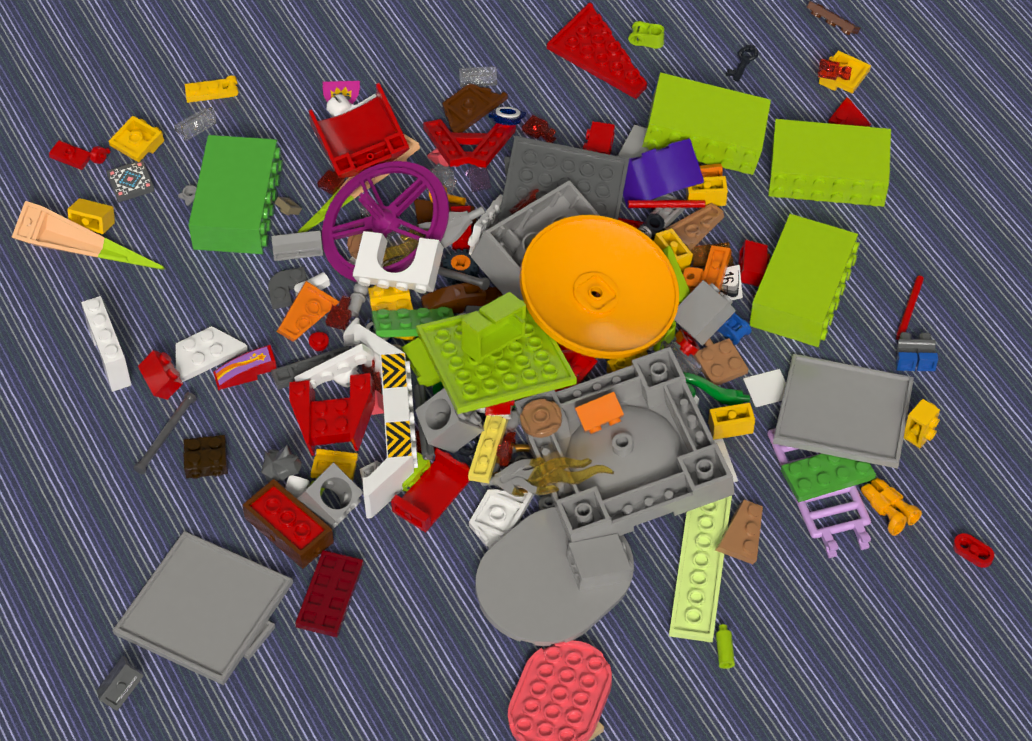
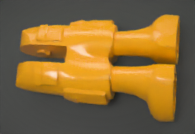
M875 478L871 481V484L867 483L861 488L862 494L870 502L872 508L879 515L888 516L890 521L887 529L893 536L898 535L904 529L906 523L908 525L915 524L922 515V511L918 507L905 503L903 495L880 478Z

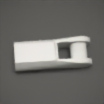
M324 272L307 280V282L320 290L330 286L329 278ZM306 281L295 285L296 296Z

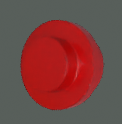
M315 332L309 337V345L315 351H323L329 344V338L323 332Z

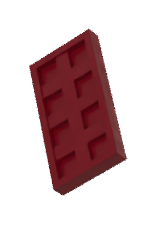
M322 550L295 622L296 628L338 638L363 569L364 560Z

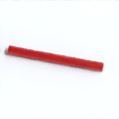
M628 200V208H705L706 205L705 200Z
M919 275L916 277L896 335L897 340L900 339L902 332L907 331L924 281L923 276Z

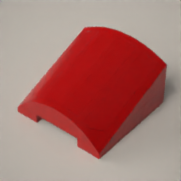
M380 83L376 84L377 96L346 113L317 121L313 110H308L310 125L338 178L353 177L375 165L392 162L410 149Z

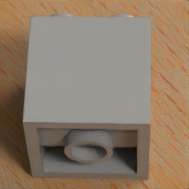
M445 388L415 410L427 443L451 453H455L484 431L481 424L482 419L476 410L457 414Z
M333 462L297 499L324 523L334 529L361 502L359 497L363 494V491ZM321 488L330 489L338 495L340 509H332L325 505L320 495Z

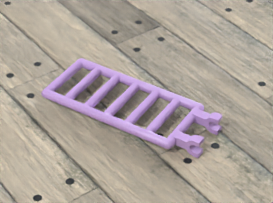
M776 428L768 431V437L781 466L812 457L808 456L788 461L785 452L797 450V448L773 444ZM856 485L799 503L795 498L810 536L814 539L822 538L828 558L836 557V550L839 548L832 534L852 529L856 534L860 549L869 548L868 542L871 541V538L864 526L870 525L871 519ZM848 492L853 500L852 502L809 512L806 505L807 502ZM857 509L860 515V519L817 529L813 521Z

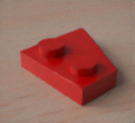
M849 98L843 101L828 122L830 124L871 127V123Z

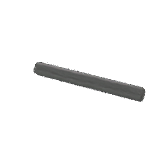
M415 385L416 409L427 401L424 385ZM417 417L422 457L424 460H432L435 455L434 447L427 443Z

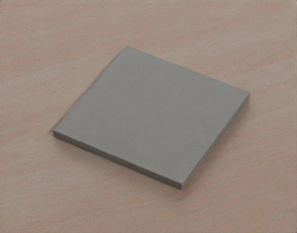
M793 354L773 444L898 469L914 377Z
M184 531L112 631L118 637L224 685L293 584V579Z

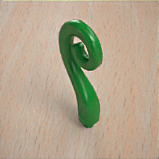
M683 372L693 398L695 397L696 390L692 385H695L718 402L728 406L750 402V395L743 394L742 390L722 388L699 375Z

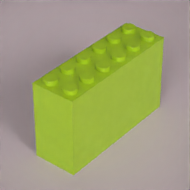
M660 72L651 103L642 147H646L649 150H657L667 147L668 144L690 139L698 162L710 165L721 163L722 168L753 175L763 148L771 100Z
M776 119L772 142L768 196L884 207L889 186L891 129Z
M789 214L753 300L750 326L819 347L821 340L825 341L827 337L828 325L831 326L834 310L837 311L840 303L839 297L840 295L843 296L846 288L845 282L846 280L849 281L852 272L851 267L855 266L858 256L856 254L860 243L857 242L858 234Z

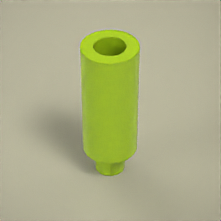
M726 624L719 625V631L716 633L718 662L720 668L729 669L735 666L732 632L728 630Z

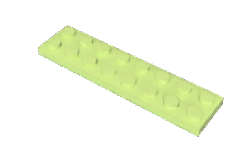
M732 496L686 513L669 631L670 637L713 643L724 554L715 551V549L721 542L724 532L728 529Z

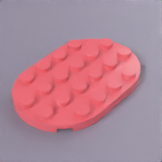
M575 640L567 643H555L545 649L540 648L527 661L508 707V722L514 738L517 741H588L595 732L612 687L611 667L603 657V653L590 644Z

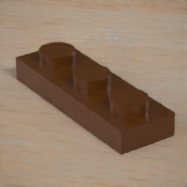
M810 1L807 6L808 9L812 10V15L821 18V16L826 18L825 22L834 27L836 25L842 27L840 31L847 35L851 33L858 34L861 29L816 2Z

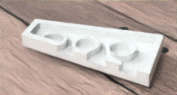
M502 194L496 200H493L491 206L485 211L486 213L474 224L473 233L468 241L470 255L483 233L498 223L503 198Z

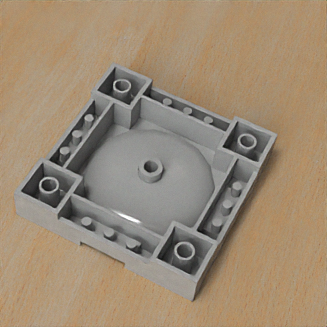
M671 347L634 359L629 367L558 392L552 390L515 402L520 425V414H522L523 408L533 400L546 399V401H553L561 409L562 424L554 434L538 438L527 434L524 430L523 433L552 497V502L570 543L613 534L621 536L634 531V526L672 512L676 516L735 495L733 475L718 444L712 438ZM615 392L624 413V417L620 418L621 422L613 426L607 423L601 426V431L590 434V432L585 433L575 408Z

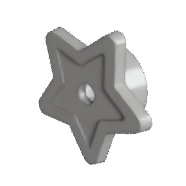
M186 185L182 193L178 194V197L185 200L186 205L189 206L194 202L197 187Z

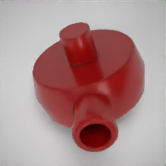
M95 146L90 152L91 161L95 164H102L107 154H110V149Z

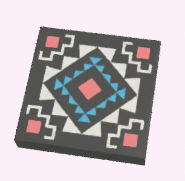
M143 160L106 171L118 203L155 191Z

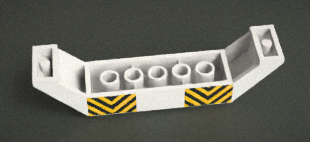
M354 324L355 347L362 343L372 349L374 353V358L368 360L363 365L382 378L387 458L369 477L363 478L366 518H372L395 495H398L403 490L402 483L414 473V468H418L410 361L405 360L404 352L360 324Z

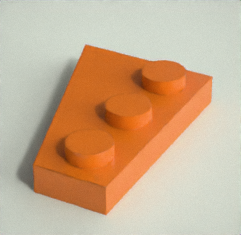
M306 281L276 332L294 342L333 309L339 301Z

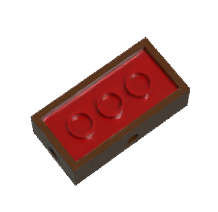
M275 479L271 480L242 505L245 519L302 569L318 557L322 550L325 551L334 543L332 529Z

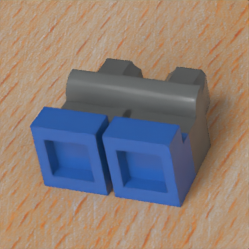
M901 333L896 349L897 371H915L916 366L917 371H936L938 355L935 350L936 341L932 340L930 333H921L918 339H912L910 333Z

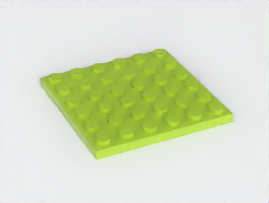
M527 307L526 318L524 319L526 321L525 336L480 362H476L462 350V318L471 313L416 326V332L457 414L577 384V378L559 345L539 327L530 315Z

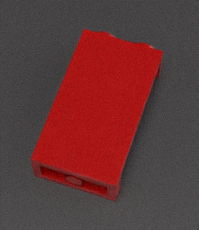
M437 448L435 450V461L431 464L430 468L422 474L419 480L402 498L395 495L391 500L392 512L426 533L470 482L468 479L469 466L464 462L457 461L448 452H443Z

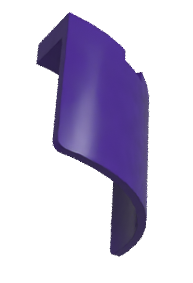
M686 139L671 143L665 148L644 152L640 157L629 158L623 191L627 208L628 200H652L704 182L691 140Z

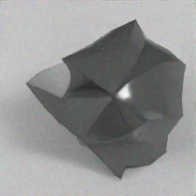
M287 445L280 451L271 449L269 453L265 451L261 473L264 474L267 482L273 479L277 482L279 479L284 481L287 477L299 473L301 461L298 458L299 456L291 453Z

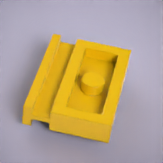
M316 449V456L314 457L311 469V478L320 476L334 462L353 481L358 453Z

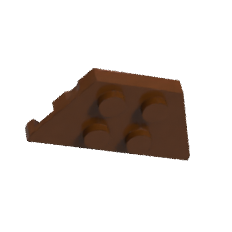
M469 83L442 103V108L451 131L454 133L464 132L508 99V94L502 92V94L493 93L492 89L481 88L478 85Z

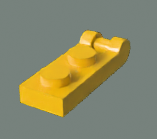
M228 76L226 79L185 84L187 103L237 96L239 93L236 86L237 78L235 76Z

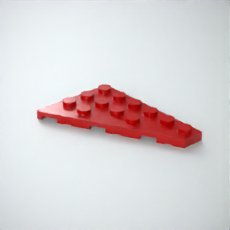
M590 2L547 43L548 50L635 99L647 89V82L640 76L639 70L635 69L628 54L621 48L619 41L615 40L612 31L606 22L602 20L601 15L597 14L593 4Z

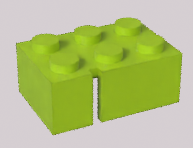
M508 292L489 304L482 306L479 312L475 311L462 318V350L476 362H480L525 336L526 321L524 319L526 318V304L511 292Z

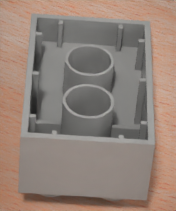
M569 180L486 230L472 252L471 258L503 295L511 292L518 299L523 300L519 279L520 267L525 252L534 237L545 227L558 220L578 215H600Z

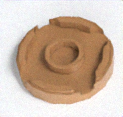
M537 399L529 402L523 408L522 414H520L523 430L527 434L538 438L554 434L562 424L560 407L555 402L546 401V399Z

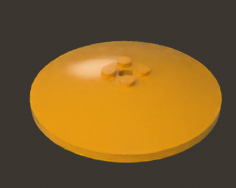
M578 215L558 220L545 227L534 237L522 259L519 275L520 289L530 315L548 336L577 353L604 359H618L637 355L648 350L664 337L677 314L679 286L669 259L647 235L622 221L598 215ZM591 292H598L600 297H594Z

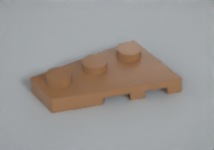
M710 203L705 208H701L667 227L665 230L672 228L691 251L724 218V212L713 203Z
M744 499L739 504L728 529L724 532L723 538L715 551L754 564L757 561L763 506Z

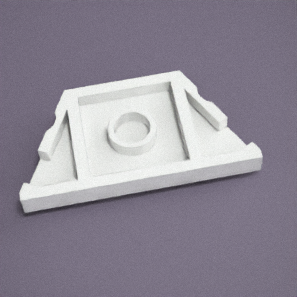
M211 326L176 343V370L180 374V379L184 382L248 351L247 345Z
M498 489L487 490L469 521V527L490 549L518 525L534 494L530 492L516 493L513 496L506 491Z

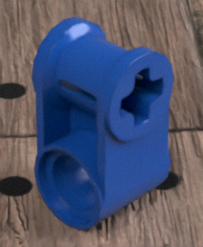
M735 313L717 330L725 338H730L733 345H737L742 337L752 332L750 325Z

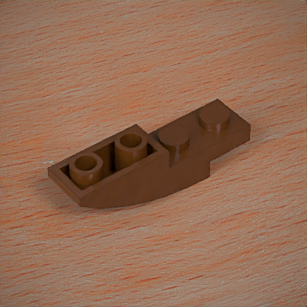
M461 283L430 292L421 297L422 307L427 309L446 307L448 309L452 308L453 313H463L464 307L468 305L484 306L503 296V294L497 287H488L487 290H482L479 286Z

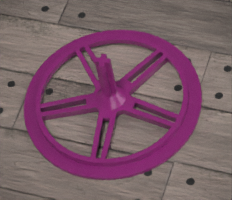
M392 161L378 164L362 171L340 189L326 212L322 227V245L329 263L340 275L353 282H357L353 277L355 265L349 263L341 256L336 247L335 240L362 234L363 231L382 233L385 238L391 232L416 241L422 238L398 229L402 225L425 235V239H434L441 242L449 220V200L445 188L430 170L416 163ZM390 173H402L417 178L389 206L383 205L372 182V178ZM366 181L369 182L379 204L370 196L365 184ZM361 185L364 194L361 192L358 200L371 216L335 226L337 215L343 203ZM428 188L433 200V218L429 230L425 231L398 219ZM417 248L404 259L383 267V269L391 273L406 270L413 263Z

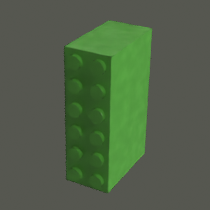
M208 135L189 220V231L194 250L263 254L264 247L268 246L267 231L271 230L270 216L274 215V205L272 204L277 199V190L275 189L280 184V175L278 173L283 168V161L280 160L281 148L278 147L277 139Z

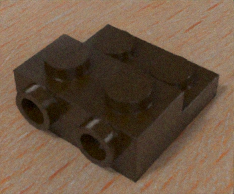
M225 435L183 439L186 479H198L206 476L217 477L228 474Z

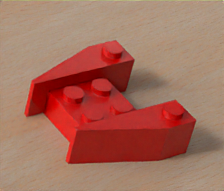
M371 373L350 375L349 398L315 401V391L310 380L289 382V401L311 456H315L316 445L352 442L355 451H359L375 406V383Z

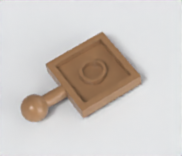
M709 338L705 343L706 348L699 350L693 355L706 379L718 386L748 374L749 369L730 338L716 344Z

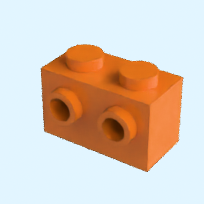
M615 392L575 408L584 432H590V434L601 431V426L607 423L610 426L620 423V418L624 417Z

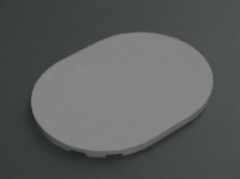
M555 507L535 512L522 520L485 553L477 569L475 593L484 616L501 633L519 642L522 640L538 646H551V644L567 643L580 637L614 608L627 593L633 577V571L630 572L628 581L579 591L566 557L570 542ZM624 535L619 536L620 541H623L625 544V554L627 559L631 560L634 571L631 548Z

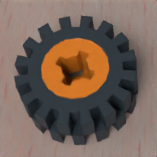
M457 249V252L452 250L450 251L451 255L446 254V258L443 260V268L478 277L479 266L471 258V255L467 253V249H463V252H460V249ZM445 277L447 278L448 282L452 280V285H455L456 283H466L449 277Z

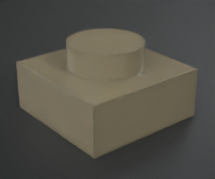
M278 197L275 201V204L280 207V211L285 215H299L302 210L290 198Z

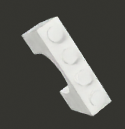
M363 231L353 272V277L357 280L358 284L362 286H370L372 284L384 289L396 287V289L401 291L412 289L419 293L434 291L444 249L439 240L419 238L413 263L402 272L391 273L383 269L387 239L382 233Z
M101 296L81 302L94 346L97 345L111 391L131 386L125 357Z

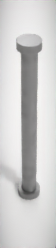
M439 267L438 275L479 286L482 290H487L490 284L488 278L480 279L443 267Z
M186 392L184 395L185 399L141 461L133 467L137 473L144 474L146 472L147 465L190 404L196 401L197 398L194 394Z

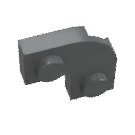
M304 267L280 271L270 279L268 290L272 309L292 305L289 290H294L296 284L307 281Z

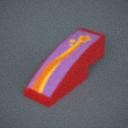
M268 345L245 353L215 370L213 374L218 390L258 380L257 375L277 369L271 346Z

